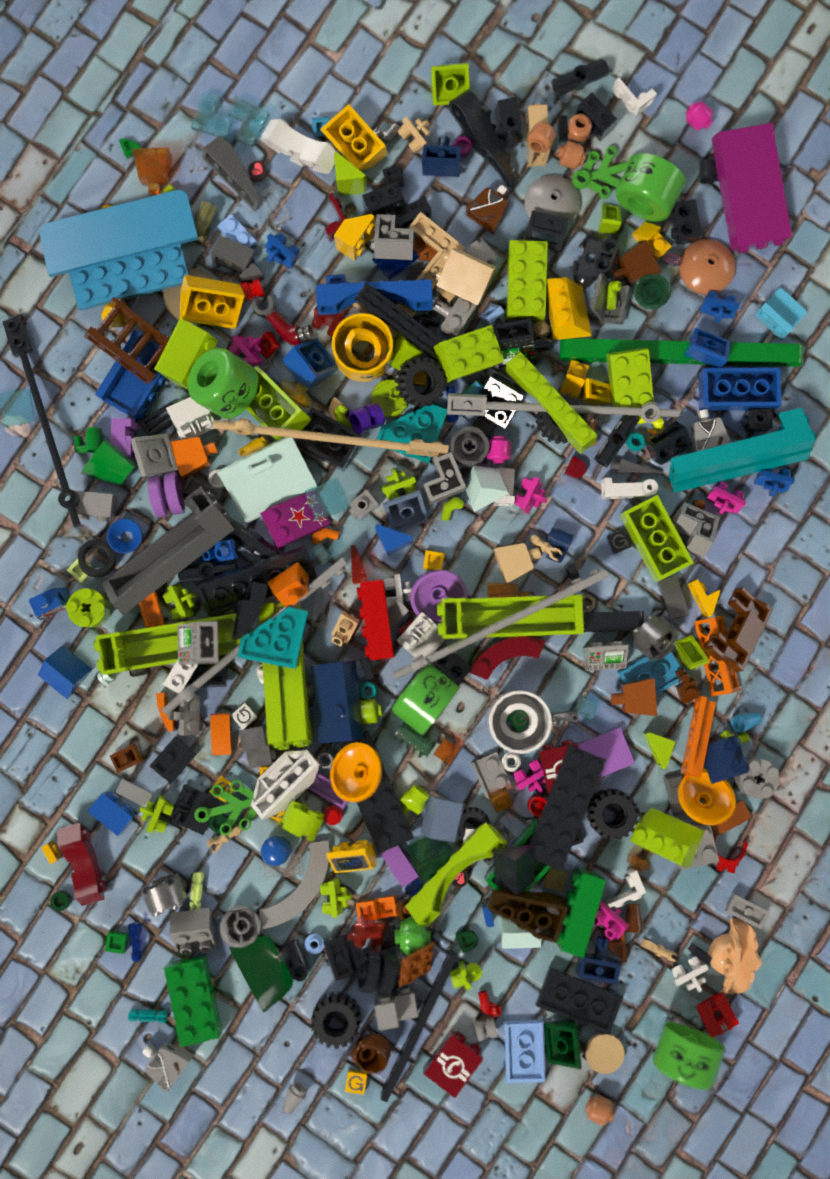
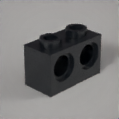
M593 93L589 94L578 104L576 114H584L591 120V133L600 142L614 130L618 120Z
M397 181L362 195L367 215L372 214L374 219H376V214L386 215L391 210L396 211L404 207V197Z
M696 199L677 202L668 217V220L672 222L671 238L672 240L674 239L675 246L699 241L702 233ZM679 211L684 212L686 216H681ZM682 229L687 230L689 234H684Z
M674 421L644 441L651 459L660 465L669 462L671 458L693 445L686 427L677 421Z
M443 642L435 652L447 647L448 645ZM455 652L446 655L447 662L445 664H439L437 661L430 663L457 685L472 669ZM458 666L461 668V675L459 677L451 675L452 667Z

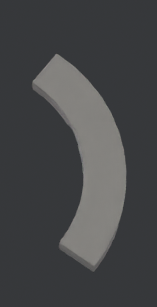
M329 839L310 842L308 868L303 880L294 892L286 899L272 906L259 909L262 929L271 928L292 919L314 899L327 872L329 860L326 853L330 851Z

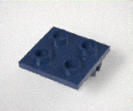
M737 735L708 744L704 763L711 784L750 773L746 764L748 761L747 757L743 755L740 746L741 740Z

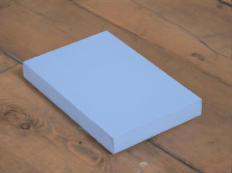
M504 1021L506 1083L546 1082L544 1021Z

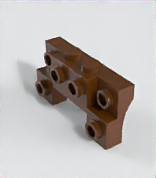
M744 587L735 588L727 603L737 614L726 636L724 637L721 633L712 634L704 648L716 661H723L734 672L744 671L773 611L767 603L755 598Z

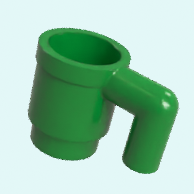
M89 427L86 429V445H82L81 436H74L75 453H95L104 441L102 428Z

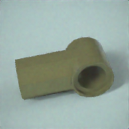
M202 201L194 218L198 239L204 243L210 235V226L218 211L217 207L206 201Z

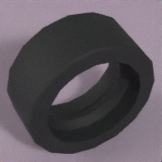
M100 539L89 540L79 549V567L82 572L90 577H104L114 568L115 551L106 541ZM92 548L103 549L108 555V563L101 569L90 568L85 562L86 553Z

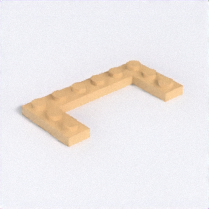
M420 212L409 226V229H414V233L435 249L437 254L416 280H432L433 291L438 283L436 276L439 270L443 269L446 264L443 260L447 251H451L453 248L464 251L465 247ZM359 302L352 304L361 313L376 316ZM397 304L399 308L411 317L417 312L403 304ZM386 324L392 337L396 339L398 332Z

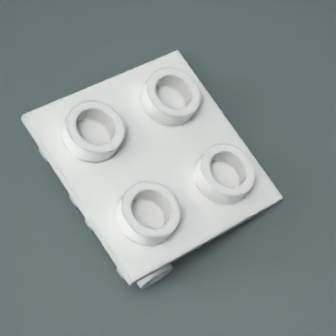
M191 397L166 407L181 440L194 438L214 429V419L211 412L195 403Z
M421 612L396 641L414 657L421 654L423 657L434 653L446 639H442V635H438V626Z

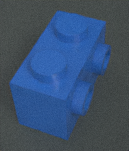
M112 791L103 792L87 811L117 836L121 835L137 816L134 813V808L127 803L123 804L119 801V796Z

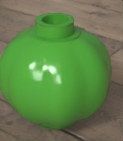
M414 918L404 919L400 923L399 929H395V946L400 945V952L406 956L413 954L425 947L426 943L431 942L430 931H426L425 926L417 924Z

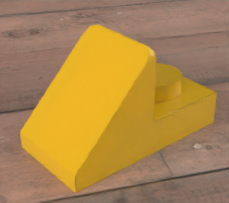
M644 222L631 235L639 243L646 240L656 261H658L672 246L659 234L660 226Z
M571 360L560 392H563V395L570 393V397L574 398L576 396L578 398L589 366Z
M698 579L687 583L704 618L712 616L720 590L706 595V587Z

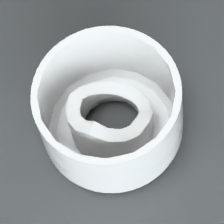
M513 690L503 693L494 700L488 711L487 726L491 737L498 745L509 752L523 754L532 752L544 744L550 734L552 720L550 711L541 698L527 691ZM517 709L524 710L529 717L528 727L520 733L511 731L506 725L508 714Z

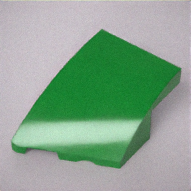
M105 439L89 459L81 474L121 486L137 464Z

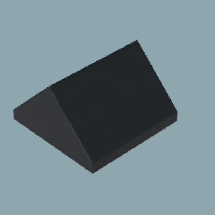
M532 845L492 849L496 886L518 895L535 881Z

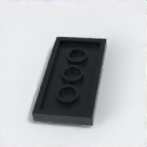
M549 967L535 1005L610 1035L623 996Z

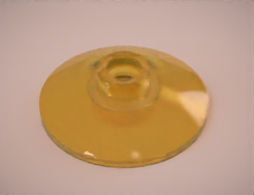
M289 380L281 382L282 390L290 399L302 407L311 408L313 401L306 392L308 389L304 384L300 382L296 384Z

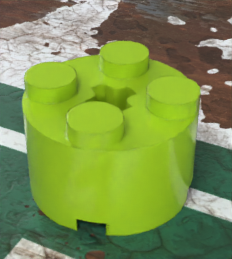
M89 588L77 590L70 596L66 604L70 620L81 627H99L110 617V600L104 593ZM88 605H91V606H90V610H91L90 612L87 611V609H88L87 606H88Z
M292 800L288 804L279 825H283V829L300 838L306 835L308 836L306 840L313 842L324 822L325 814L318 810L307 809L308 805L301 801L296 802Z

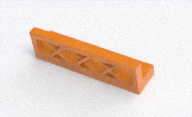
M724 616L694 621L699 645L709 659V663L704 664L711 696L740 691L737 672H734L723 661H716L704 650L712 634L721 633L724 637L726 636L727 629ZM709 622L710 632L707 635L702 631L701 624ZM713 660L719 665L717 673L711 669L710 664ZM717 679L723 682L724 690L716 691L715 682Z
M704 696L696 698L694 702L681 768V774L696 778L702 777L716 702L709 701Z

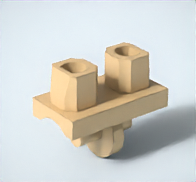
M407 117L402 119L404 124L397 132L404 140H407L412 134L414 135L415 139L409 144V147L415 154L423 149V145H430L422 136L423 133L426 137L431 134L428 130L430 127L428 120L422 122L418 118L415 121L418 125L416 128Z
M343 610L331 634L333 636L331 641L340 647L343 643L348 644L360 619L355 618L353 614H347Z

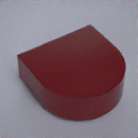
M572 456L564 474L573 479H579L586 473V464Z

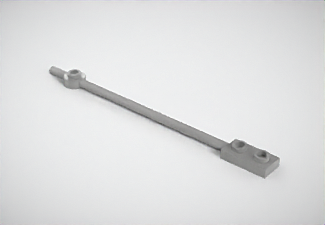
M448 393L447 414L486 416V409L547 412L540 404L487 402V395ZM646 402L641 408L570 405L577 413L641 416L648 423L655 422L659 417L680 416L679 409H659L658 405L654 402ZM648 409H653L651 413H646Z
M343 558L338 560L309 585L308 593L300 598L297 604L288 607L295 608L318 588L322 587L324 589L332 582L330 578L335 574L340 576L347 570L345 568L347 562ZM283 607L281 610H279V611H278L275 615H273L271 618L276 617L277 615H279L280 613H282V611L285 610V609L288 608V607ZM240 644L219 661V664L211 667L162 708L163 713L167 715L183 701L187 703L196 696L194 692L237 657Z
M596 569L588 573L589 578L583 580L580 577L572 581V586L467 636V638H463L426 657H423L421 654L413 658V663L393 672V677L397 680L606 579L609 577L606 569L603 571Z

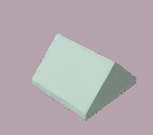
M473 465L466 483V492L472 509L476 512L509 493L498 469Z
M501 918L502 949L541 948L540 939L532 936L530 932L518 928L513 922Z

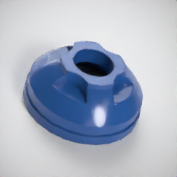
M125 518L116 520L107 531V541L110 547L119 553H131L138 549L142 543V530L133 520ZM125 532H131L133 535V539L129 543H125L122 540Z

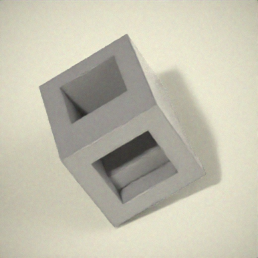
M366 489L349 503L351 507L349 512L355 519L359 517L360 520H363L377 509L379 504ZM364 502L366 504L365 508L363 509L358 507L359 503Z

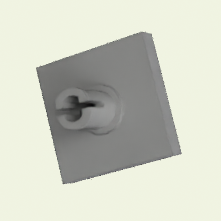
M167 433L131 439L141 477L166 474L178 470Z

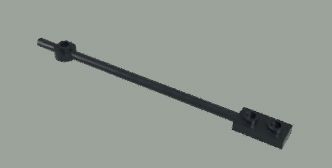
M19 315L2 321L12 355L15 358L20 356L62 489L58 496V502L62 507L68 509L73 527H79L81 523L76 507L80 502V498L75 491L69 488L27 353L33 352L23 318ZM67 496H70V499L68 501H65V498Z

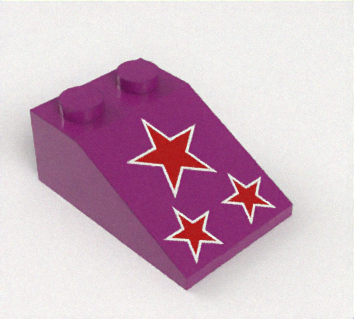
M314 490L260 513L279 550L313 534L321 528L331 525Z

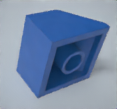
M318 338L293 346L282 360L304 390L317 386L339 369Z

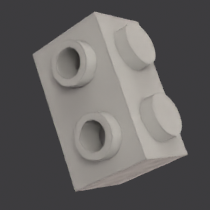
M74 490L80 498V502L76 507L79 519L89 520L90 517H95L97 521L108 522L109 519L115 520L117 496Z

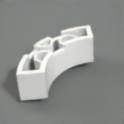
M283 119L270 120L260 138L277 153L280 154L281 152L291 156L290 161L302 167L304 165L313 167L312 170L315 172L329 174L335 164L334 153L337 151L331 143L310 139L289 127V124Z

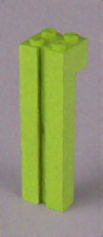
M570 595L484 638L584 634L582 595ZM550 596L441 599V603H437V616H441V623H438V635H442V639L467 638V636Z
M282 603L263 604L259 612L260 625L268 621L284 605ZM300 604L295 609L301 610ZM302 639L296 669L262 663L268 744L278 748V750L290 749L292 745L297 746V748L309 747L310 743H314L313 720L309 718Z
M236 613L132 631L95 636L96 640H94L95 652H99L100 659L97 660V669L99 672L101 671V675L176 663L178 660V625L195 622L218 623V656L226 655L241 642V639L232 640Z

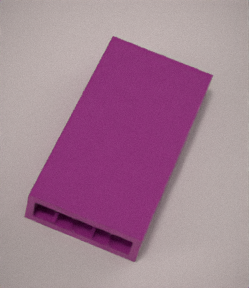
M773 123L718 132L711 140L731 252L738 250L739 253L750 251L752 247H756V250L767 248L768 244L774 243V246L786 244V240L792 237Z

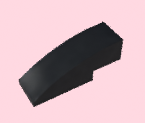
M248 583L246 600H240L237 603L232 640L241 639L256 620L265 600L268 584Z

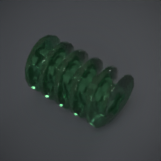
M403 722L393 737L394 740L401 737L399 744L407 742L406 749L413 746V754L420 751L418 758L424 755L427 758L437 744V740L430 743V735L423 738L424 734L421 736L413 728L411 729L408 724H405V722Z

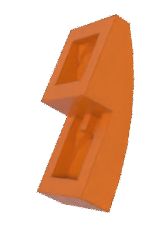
M168 692L156 693L157 705L164 725L169 732L177 731V720H168V714L165 715L161 710L168 704Z
M211 713L212 755H231L232 727L230 713Z
M396 894L355 903L359 923L397 916L396 905L398 901Z

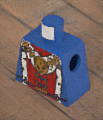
M52 588L30 598L28 601L36 618L42 621L65 610L70 594L67 588Z

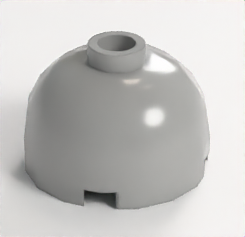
M237 906L230 909L220 922L222 939L232 947L242 948L250 945L260 933L261 923L256 913L249 910V907Z

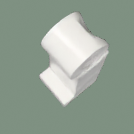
M612 478L601 480L602 499L648 498L658 491V484L653 479L639 483H612Z

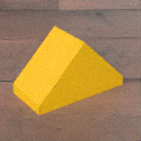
M590 378L586 379L582 387V403L612 404L610 384Z

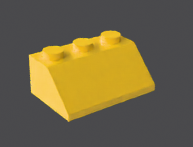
M349 104L320 129L345 159L360 171L374 167L387 156L386 145Z
M184 275L180 291L179 319L236 329L245 296L241 285Z
M567 277L547 279L546 300L553 340L590 337L591 330L583 287Z

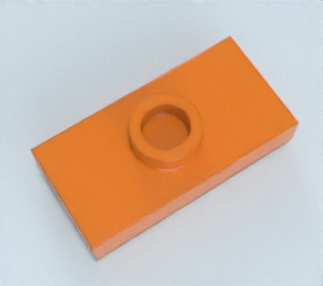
M154 591L138 604L145 628L166 625L157 593Z

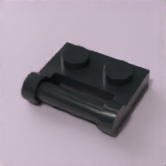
M532 211L525 241L548 242V249L560 253L569 219ZM534 231L556 236L558 240L556 243L532 237V233Z

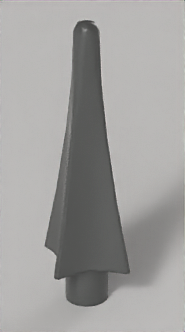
M625 459L611 462V469H617V473L662 474L661 470L645 467Z

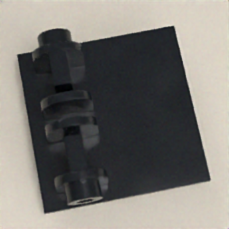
M184 784L168 820L172 821V824L175 826L181 825L204 835L209 825V820L204 823L198 822L194 816L195 811L203 806L208 809L215 808L220 799ZM200 811L199 817L202 819L205 818L206 813L204 811Z

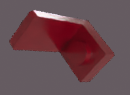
M332 193L328 194L329 201L339 222H332L325 228L329 242L335 240L334 234L344 219H349L347 214L343 215L340 210L342 208L338 197L334 198Z

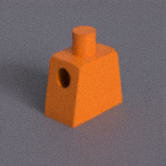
M200 437L170 442L178 471L183 479H187L189 475L192 476L209 467L211 463L208 456L218 453L215 442L204 445Z
M297 562L268 581V584L284 607L297 604L299 599L308 593L309 575Z

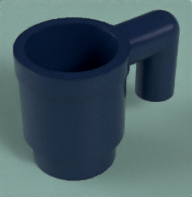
M551 528L546 542L559 548L563 555L559 552L557 554L553 553L554 558H557L559 561L553 560L548 553L545 558L561 563L574 534L561 529Z

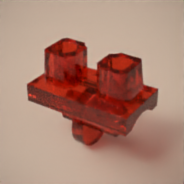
M316 305L312 327L321 330L325 324L329 326L327 334L333 337L336 327L344 320L342 319L344 315L341 313L318 315Z
M363 914L360 917V921H355V924L351 926V931L347 933L348 940H353L355 947L365 946L366 939H371L374 946H381L384 941L386 924L385 922L375 923L374 920H369L367 914Z

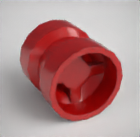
M259 278L253 279L252 283H241L246 302L251 301L255 296L258 298L264 297Z
M540 795L530 797L527 803L529 811L539 817L546 799Z

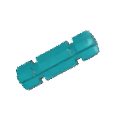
M131 1009L128 1013V1021L155 1022L157 1020V1022L164 1023L167 1020L168 1014L166 1010H159L157 1012V1010L141 1009V1011H138V1009Z

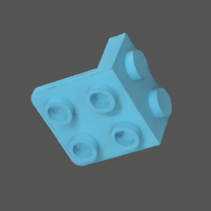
M780 288L754 315L782 340L794 329L798 322L806 315L807 311L786 291Z

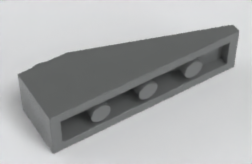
M219 135L204 147L202 158L256 212L261 199L229 141Z

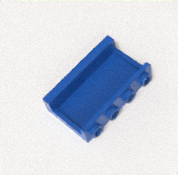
M134 330L123 351L130 353L143 335ZM149 340L136 357L137 361L142 365H146L160 346ZM115 361L95 395L112 407L139 421L140 418H144L148 405L156 399L159 387L165 384L167 378L153 368V373L156 376L147 385Z

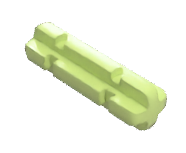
M202 872L193 873L192 881L194 882L191 886L190 900L192 901L189 904V910H197L201 907L200 900L202 898V882L204 879V873Z

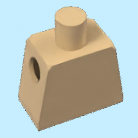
M525 543L499 547L493 550L505 584L533 570L532 561L541 558L538 547L527 550Z

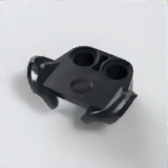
M594 233L587 234L579 244V248H584L580 262L578 263L577 260L573 262L574 281L581 285L583 289L590 287L598 279L599 274H605L607 279H610L614 275L620 258L618 242L615 239ZM614 248V251L607 252L609 249ZM590 254L596 256V260L593 263L585 261L586 257ZM603 266H609L606 270H601Z

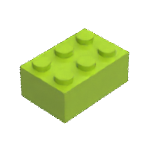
M492 325L440 342L434 346L441 369L445 371L443 375L447 377L446 383L505 362Z
M639 348L606 354L612 407L641 408L646 402H654L649 349Z

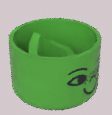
M640 153L633 156L616 188V198L624 209L636 217L647 221L661 222L670 216L686 186V178L671 162L656 155Z
M213 348L202 354L193 365L188 378V392L192 400L224 419H231L243 413L253 401L258 388V374L255 368L224 348Z
M428 664L421 669L393 704L392 711L422 736L460 687L432 664Z
M668 1021L664 1023L653 1056V1064L661 1073L681 1084L695 1089L709 1090L715 1084L726 1048L719 1041L699 1030Z

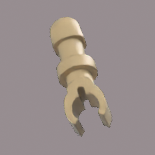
M537 535L530 536V542L533 545L541 548L543 553H548L553 560L559 561L557 558H554L553 552H559L563 555L562 551L551 547L549 542H544Z
M235 824L232 826V831L229 835L220 834L221 836L213 837L207 841V846L210 847L212 844H215V846L211 847L212 853L216 852L224 842L228 843L230 838L238 836L243 830L240 829L239 824Z
M642 939L641 947L655 952V955L658 957L663 956L669 961H677L671 958L672 955L678 957L677 953L665 949L661 944L657 945Z

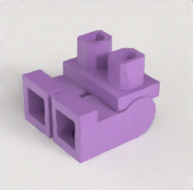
M111 418V443L127 457L136 460L131 439L134 438V432L139 433L140 425L131 418Z

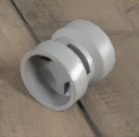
M493 1017L487 1018L486 1021H474L479 1042L484 1041L487 1037H498ZM483 1025H485L487 1034L484 1032Z

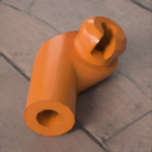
M325 527L312 534V543L320 545L322 540L326 538L338 541L340 532Z

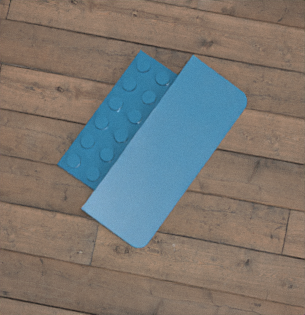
M175 190L43 224L39 231L49 277L69 273L80 311L109 304L113 297L126 300L182 285L184 275H189L181 244L199 240L188 196L182 190Z

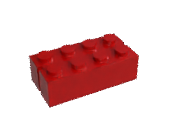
M382 579L360 582V587L357 588V596L359 600H362L363 604L362 607H359L361 619H365V626H362L363 638H367L368 645L364 646L365 655L370 657V661L394 658L384 581Z

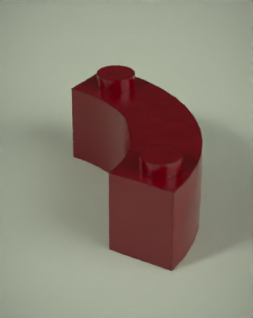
M520 636L499 641L480 654L469 673L488 680L494 669L507 659L517 656L539 659L546 640Z
M81 823L57 829L58 848L63 853L66 862H70L74 870L71 873L75 899L82 906L105 900L106 883L102 880L88 829H84Z

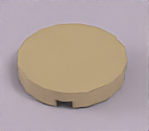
M602 1032L597 1033L586 1043V1060L596 1072L602 1074L613 1073L622 1065L625 1056L624 1047L615 1035L611 1033L610 1035Z

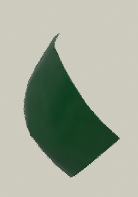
M259 936L253 943L245 947H229L263 1013L292 988L293 979L271 938ZM277 956H279L281 962H278V961H277V959H276Z

